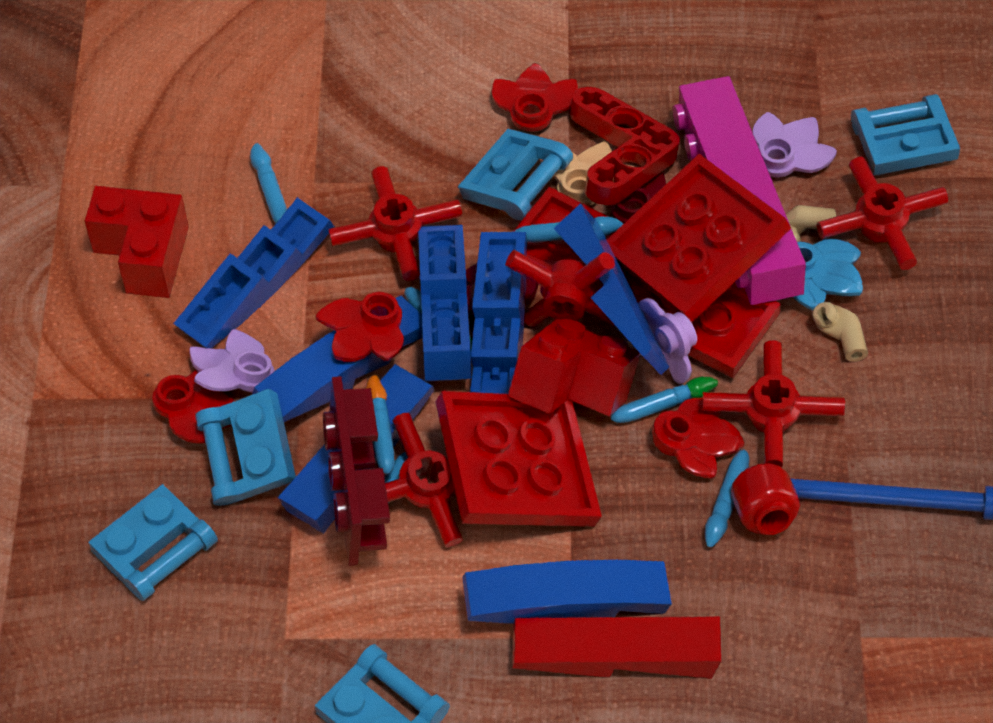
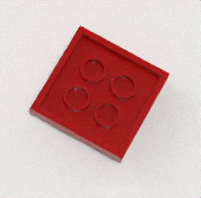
M698 154L616 230L607 241L618 264L673 310L686 315L692 323L790 231L791 227L784 216L701 154Z
M441 391L435 403L462 524L595 527L602 514L572 400L567 399L549 414L508 397V394Z

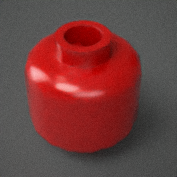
M764 463L748 467L732 483L731 498L742 525L750 532L761 535H776L786 530L799 513L800 501L789 474L778 465Z

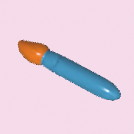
M373 375L368 379L365 388H371L377 425L378 441H373L378 467L383 468L385 474H389L394 468L395 461L389 414L386 405L387 393L378 376Z

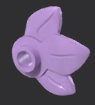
M766 112L756 121L753 127L754 138L770 177H784L793 171L806 173L820 171L834 160L837 150L831 146L817 144L819 130L817 120L814 117L796 120L783 125L775 115Z
M645 298L641 300L638 304L669 365L668 369L676 383L683 384L688 381L692 373L688 354L691 347L697 343L696 331L691 321L683 313L676 312L673 315L665 313L653 299Z
M236 329L229 333L225 349L190 347V360L193 367L199 372L195 376L194 382L209 390L230 391L239 388L246 392H253L256 385L275 371L270 358L264 354L263 345L253 337Z

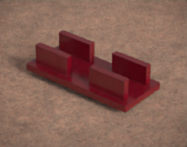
M342 376L332 377L329 412H323V436L326 451L333 450V452L328 453V472L331 491H338V493H334L336 531L344 532L348 566H356L359 562V552L387 549L384 524L390 523V513L383 468L366 469L375 468L372 441H378L371 388L343 390Z

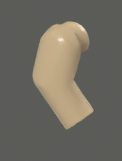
M798 205L790 210L786 216L796 241L800 242V234L807 228L817 229L816 223L818 221L836 217V212L833 208Z
M830 302L819 303L812 313L813 320L818 329L841 341L846 360L857 362L866 358L868 350L858 317L851 311L833 305Z

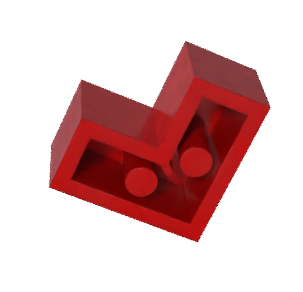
M95 186L84 220L93 253L119 256L118 265L126 294L170 298L189 229L182 195Z
M557 318L521 346L508 397L549 414L569 399L611 416L627 401L640 353L629 348L627 343L619 338L612 336L602 337L585 330V326L580 322Z

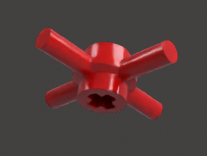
M864 157L854 158L850 161L849 168L863 196L858 200L854 212L818 221L816 227L819 237L824 239L861 228L862 233L868 239L875 242L888 243L901 270L913 268L917 264V259L902 230L908 224L910 214L948 204L946 189L940 187L905 197L903 192L892 184H878Z
M380 166L371 172L379 200L376 202L369 220L328 229L330 242L333 247L373 237L383 249L395 252L402 278L405 281H412L420 276L412 245L418 236V231L424 225L462 217L461 205L459 200H453L417 209L407 196L395 193L388 168Z
M516 250L509 254L505 265L540 285V292L543 296L540 301L525 311L524 322L526 325L536 327L549 316L554 319H571L576 321L582 318L586 311L618 329L591 299L596 293L593 283L615 266L614 258L609 253H601L587 265L571 259L560 260L553 265L552 270Z
M770 340L763 345L764 376L751 386L747 394L703 392L702 411L746 412L754 427L764 433V463L783 467V432L794 424L800 415L844 416L845 398L800 396L794 383L782 375V344L779 341Z
M410 413L399 414L392 421L408 459L401 466L399 478L385 483L388 502L405 497L417 507L429 508L445 547L455 546L462 542L463 538L447 503L455 489L449 461L439 452L425 451ZM423 475H426V476H427L426 478H424V479H422V480L419 479V476H423ZM435 479V483H428V481Z

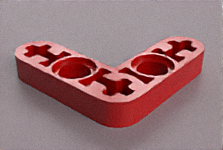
M590 86L581 87L573 93L570 110L572 120L618 147L588 169L584 193L592 202L600 205L617 204L676 161L680 138L671 128L602 89ZM616 125H628L632 128H621ZM623 163H635L642 167H631Z

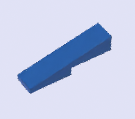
M580 203L554 229L586 265L603 252L609 253L614 258V268L599 278L604 286L591 299L639 353L662 375L669 368L662 350L599 223Z
M463 225L422 226L418 231L425 381L471 379V350Z
M396 364L380 380L387 393L386 405L389 414L393 448L400 440L392 421L393 418L402 413H410L412 420H414L434 392L431 384ZM325 444L278 496L287 512L323 534L334 520V493H338V491H331L328 453L333 452V450L326 451Z

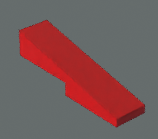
M720 616L515 618L513 623L512 668L606 678H610L614 669L712 679L721 663Z

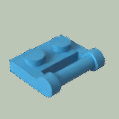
M937 94L924 96L920 102L868 111L865 107L852 110L851 112L853 130L860 138L873 175L942 163L959 158L960 146ZM901 122H907V123H902V124H897V125H891V124H896V123H901Z
M507 129L459 184L458 188L463 199L503 210L513 219L522 220L531 210L530 203L558 170H564L573 160V153L561 142ZM539 159H542V163L517 192L512 191Z
M266 389L221 407L203 409L195 414L197 428L204 433L215 485L211 488L214 505L223 506L236 503L291 483L296 477L278 395L273 390ZM232 424L243 479L233 482L222 427Z
M162 484L88 543L91 552L139 600L144 601L155 592V585L200 549L207 551L218 542V538L204 520H199ZM183 532L187 534L185 538L142 572L137 570Z
M376 644L366 648L360 655L357 663L314 705L316 714L326 723H440L450 708V704L438 694L431 696L387 660V653ZM373 676H376L418 710L419 714L410 721L369 688L366 683Z

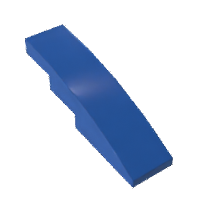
M297 197L272 229L263 225L238 258L231 253L226 257L173 324L207 349L213 348L272 297L329 234L328 229L335 226L328 218Z
M481 232L472 306L475 321L471 348L473 372L470 392L509 393L520 349L523 345L526 277L508 268L505 263L513 250L527 256L526 232Z
M399 296L396 298L402 309V322L399 328L404 336L403 346L423 338L422 314L403 296ZM334 330L291 358L256 385L252 394L266 389L276 392L283 421L286 422L330 402L332 377L342 376L343 390L353 389L356 378L388 365L390 360L380 359L373 352L356 362H345L335 359L332 354V343L336 333Z
M557 561L465 572L462 577L468 621L513 624L515 618L615 617L619 611L664 614L672 605L664 561Z

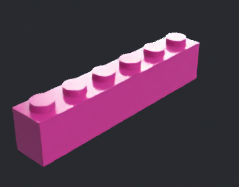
M730 76L680 85L679 104L673 105V117L677 130H684L685 132L684 145L689 161H692L698 154H701L787 219ZM792 229L735 281L738 289H745L750 305L804 295L806 263Z

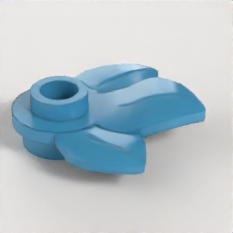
M825 239L814 245L806 242H797L804 261H806L804 295L793 297L798 303L810 310H814L819 303L825 301L826 294L839 296H860L862 294V279L853 265L861 256V251L857 247L838 239Z

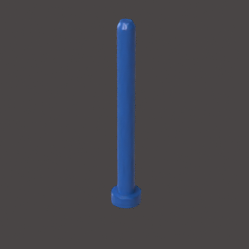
M791 479L798 498L974 511L983 512L984 520H993V486H985L984 493Z

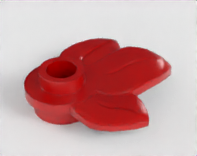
M533 63L518 77L516 82L494 79L492 97L497 106L510 113L511 121L517 128L534 132L546 128L551 123L553 115L571 108L573 93L578 89L576 79H565L552 83L541 66Z
M373 292L365 296L362 301L341 298L327 304L316 314V320L319 323L336 331L332 343V354L337 360L356 362L373 352L380 359L388 361L395 357L402 349L404 336L399 328L402 322V309L396 298L389 293Z
M197 370L187 377L170 375L163 378L153 392L152 400L155 410L160 415L169 418L170 429L177 437L195 444L205 443L203 431L197 428L195 414L203 409L221 407L235 400L222 391L209 390L194 382L195 376L199 373ZM232 424L222 427V429L230 427Z
M702 398L687 399L682 402L677 411L662 412L657 416L652 425L655 446L666 455L676 456L684 470L703 478H715L717 472L716 457L734 454L743 449L745 445L738 429L730 422L719 418L721 411H702Z

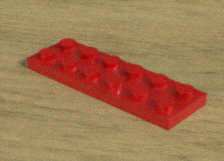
M548 187L515 230L528 225L561 222L581 202ZM581 203L593 218L606 216ZM564 240L527 243V257L552 270L553 265L557 261L564 259L584 263ZM620 266L638 303L645 298H650L656 301L665 313H671L672 315L676 313L675 310ZM600 279L593 283L596 292L604 286ZM734 282L692 322L697 335V343L691 347L688 356L734 378L779 316L781 304L776 301H769L750 305L745 289H738Z

